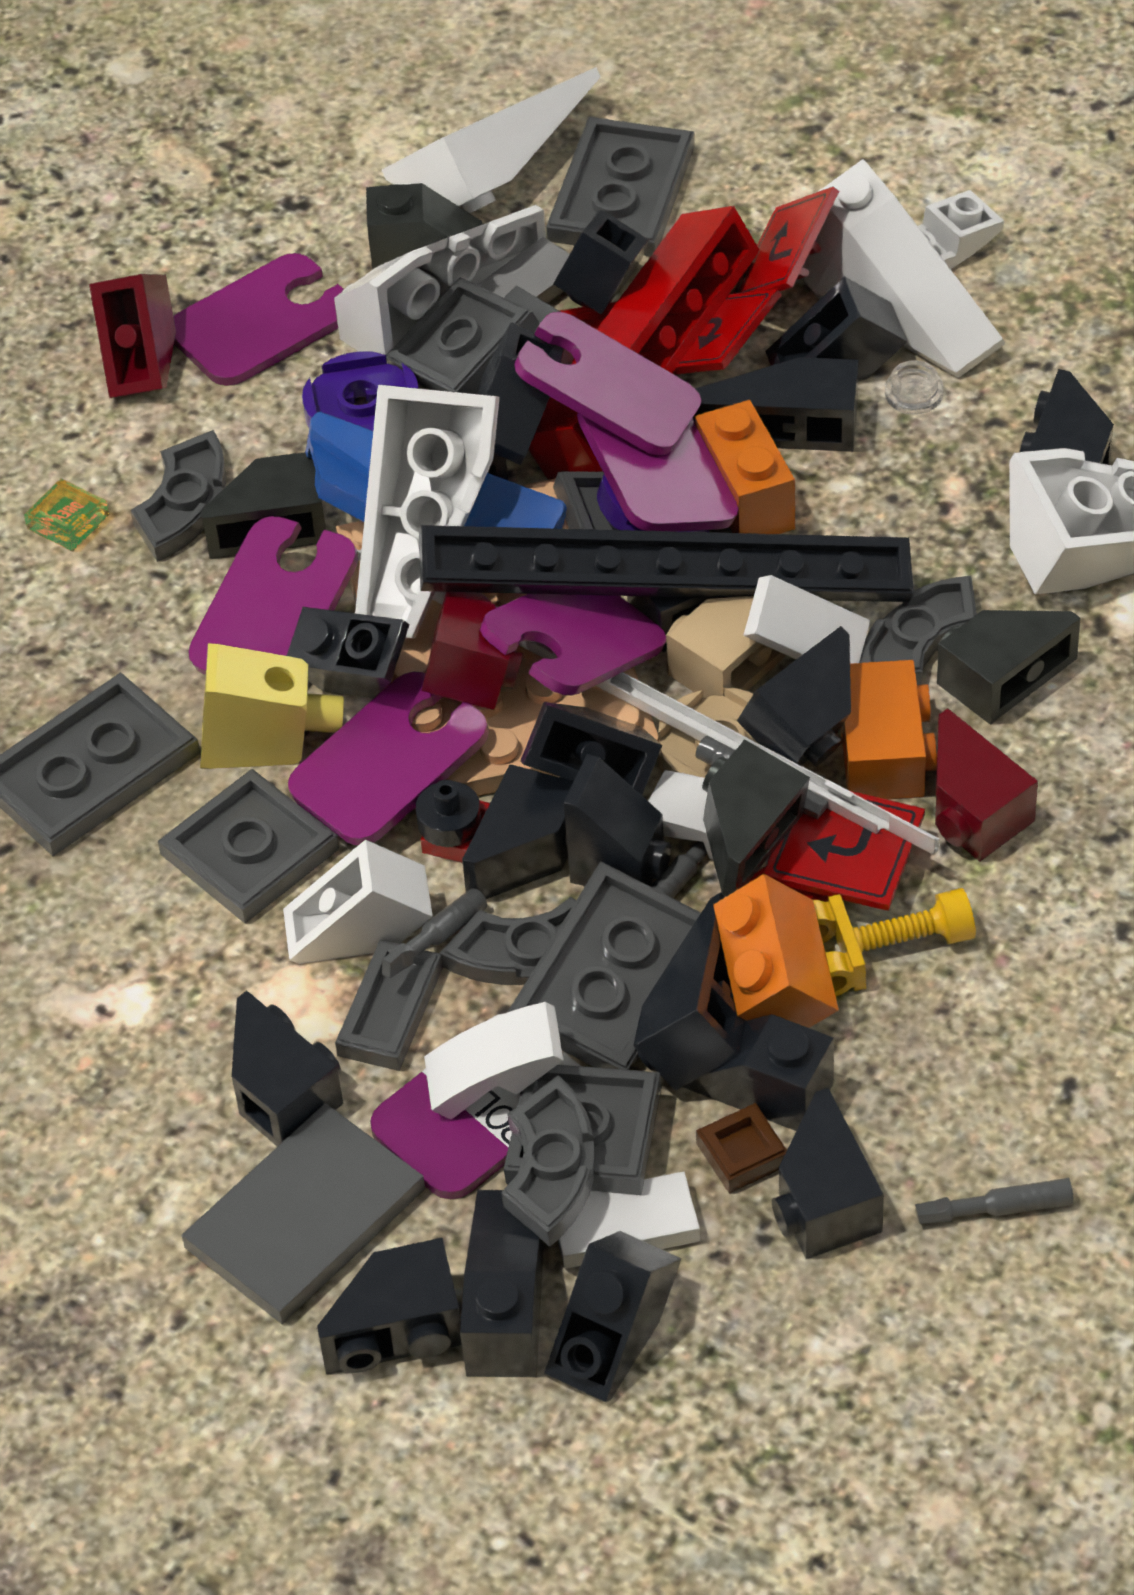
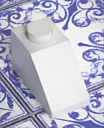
M364 840L283 908L289 960L298 964L373 954L380 940L400 944L433 917L425 865L368 840Z

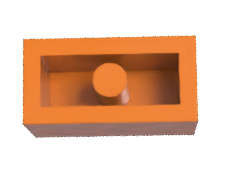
M751 400L694 416L695 425L737 502L738 512L733 524L729 526L732 533L781 534L794 530L795 478Z
M914 660L850 663L851 714L840 728L841 739L843 740L842 748L847 790L883 799L924 797L925 771H936L935 735L934 733H923L922 722H930L931 716L928 684L917 685Z
M763 874L713 905L738 1017L748 1021L773 1014L810 1028L839 1011L812 899Z

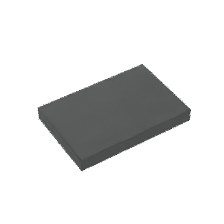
M588 117L546 225L547 239L555 243L575 245L582 231L598 211L602 209L648 238L649 242L643 256H651L661 242L695 147V132Z
M120 672L0 754V808L46 851L55 856L199 755L198 739Z
M600 861L508 1012L547 1002L555 1006L562 1051L596 1068L631 1070L639 1057L633 1044L642 1005L701 912Z
M325 1103L181 1235L184 1248L279 1323L283 1324L425 1190L424 1176Z

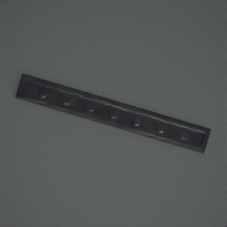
M421 525L419 531L420 591L727 598L754 596L758 579L772 575L827 601L910 602L914 594L909 537Z

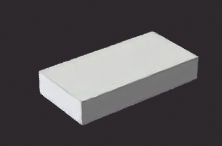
M769 575L758 579L743 636L794 659H798L842 626L850 635V663H859L870 620Z
M684 1171L644 1179L642 1195L590 1191L589 1197L575 1222L558 1239L564 1268L581 1266L589 1243L618 1231H622L660 1249L699 1242L700 1228Z

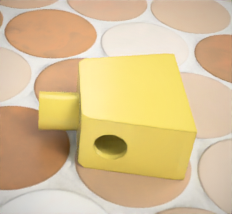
M208 643L200 768L294 765L302 760L305 731L336 733L342 727L344 697L339 695L307 694L308 664L303 659Z

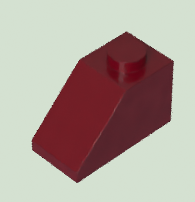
M138 274L90 283L89 288L109 398L167 388L176 328L166 274Z
M445 593L421 691L495 710L501 687L514 688L523 653L513 651L504 655L483 637L480 631L482 621L489 611L497 608L483 593Z
M947 708L938 717L935 825L947 842L956 847L961 846L981 862L1035 822L1038 780Z

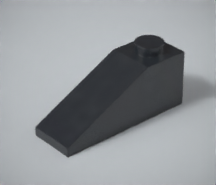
M799 357L695 388L701 398V404L695 416L751 400L777 448L854 452L858 407L859 360Z
M721 892L711 897L643 1003L633 1046L636 1048L644 1065L651 1071L660 1072V1075L675 1091L739 1056L745 1020L737 1016L713 906L725 898Z
M477 1190L464 1270L460 1328L466 1377H537L544 1241L504 1208L501 1194L503 1190Z

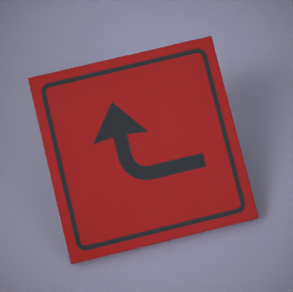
M832 186L775 207L757 244L760 251L740 278L733 294L778 289L781 292L793 288L796 280L809 276V270L803 268V265L808 256L821 251V246L816 242V239L838 196L839 190Z
M778 289L729 294L672 374L726 369L782 296Z
M853 792L855 795L914 826L921 827L925 816V808ZM827 808L818 820L803 813L802 817L772 852L763 874L791 888L828 897L840 894L844 901L889 911L914 844L885 829H881L875 834Z

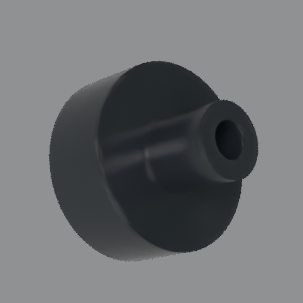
M442 780L426 788L419 795L416 802V816L420 834L428 842L441 847L459 846L470 841L481 823L480 802L476 792L463 783L451 780Z

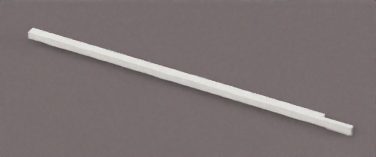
M357 549V551H358V557H359V561H360V560H361V550H358V549ZM435 592L432 600L443 604L446 592ZM528 640L519 643V646L542 658H557L556 654L542 643ZM623 672L596 685L699 741L708 735L736 750L745 739L809 776L808 789L827 800L828 809L875 834L881 829H885L933 855L940 849V839Z

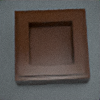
M756 1103L696 1130L697 1146L729 1194L779 1171V1166L787 1151Z

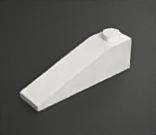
M597 67L453 132L382 169L385 179L392 184L399 185L423 183L454 204L462 205L463 209L469 213L496 201L492 190L511 181L599 80L601 76Z
M864 159L821 189L824 190L834 186L839 190V193L816 239V242L821 246V251L808 256L803 265V268L809 270V276L801 279L817 298L821 299L844 276L892 303L907 339V343L903 345L904 348L957 378L1005 345L1003 338L897 198Z
M537 205L528 207L413 250L374 268L355 283L348 285L334 298L340 340L358 352L370 351L387 355L458 278L461 277L477 285L542 237L546 238L544 210Z
M378 385L356 614L403 619L410 624L405 638H416L435 592L420 591L421 525H465L493 461L499 397Z
M1067 448L1013 454L1010 459V548L1035 595L1086 589L1134 574V461L1117 458L1112 466L1085 461L1083 451Z

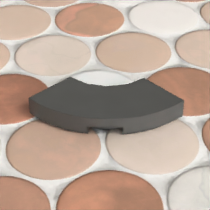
M214 430L160 451L165 470L161 485L148 500L130 510L133 525L157 562L181 550L204 531L201 510L226 487L223 451Z
M972 576L940 580L914 590L910 602H902L883 619L876 620L866 636L859 663L914 660L917 685H922L924 667L938 650V643L945 633L956 625L965 624L977 615Z
M569 897L552 911L525 918H501L479 910L440 952L442 954L443 968L466 978L485 983L524 985L576 900Z
M556 1076L507 1114L509 1129L522 1144L524 1155L518 1174L501 1192L504 1208L549 1246L563 1236L575 1222L589 1197L595 1174V1147L588 1115L579 1097L560 1076Z

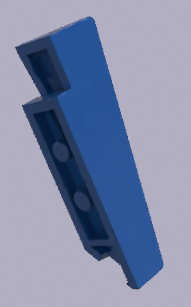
M317 412L310 420L305 453L307 458H312L316 469L315 488L318 498L364 522L373 431L329 414ZM487 473L464 526L563 529L567 507L562 500Z

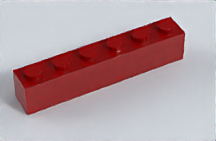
M728 206L681 214L597 330L673 373L676 366L760 251L736 208ZM550 397L529 447V451L547 479L556 478L558 472H602L578 423V412Z

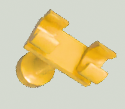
M963 888L936 894L935 905L929 909V912L924 910L922 913L921 911L916 912V915L912 913L910 917L907 914L904 917L899 916L897 919L891 918V921L887 919L885 922L879 921L878 924L876 922L872 923V926L870 924H867L866 927L862 925L859 929L858 927H852L840 894L828 897V902L813 900L823 943L835 936L840 952H825L835 996L844 994L850 988H854V991L866 989V964L862 956L864 950L869 951L870 948L874 950L876 947L882 948L883 945L886 947L889 946V943L894 945L897 942L898 944L902 940L903 942L908 941V939L914 940V937L919 939L921 936L926 937L927 934L931 936L933 933L944 936L948 945L975 939L976 937L972 908Z

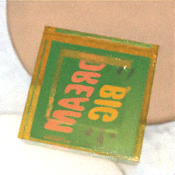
M60 478L24 514V519L28 530L73 552L110 514L106 500Z

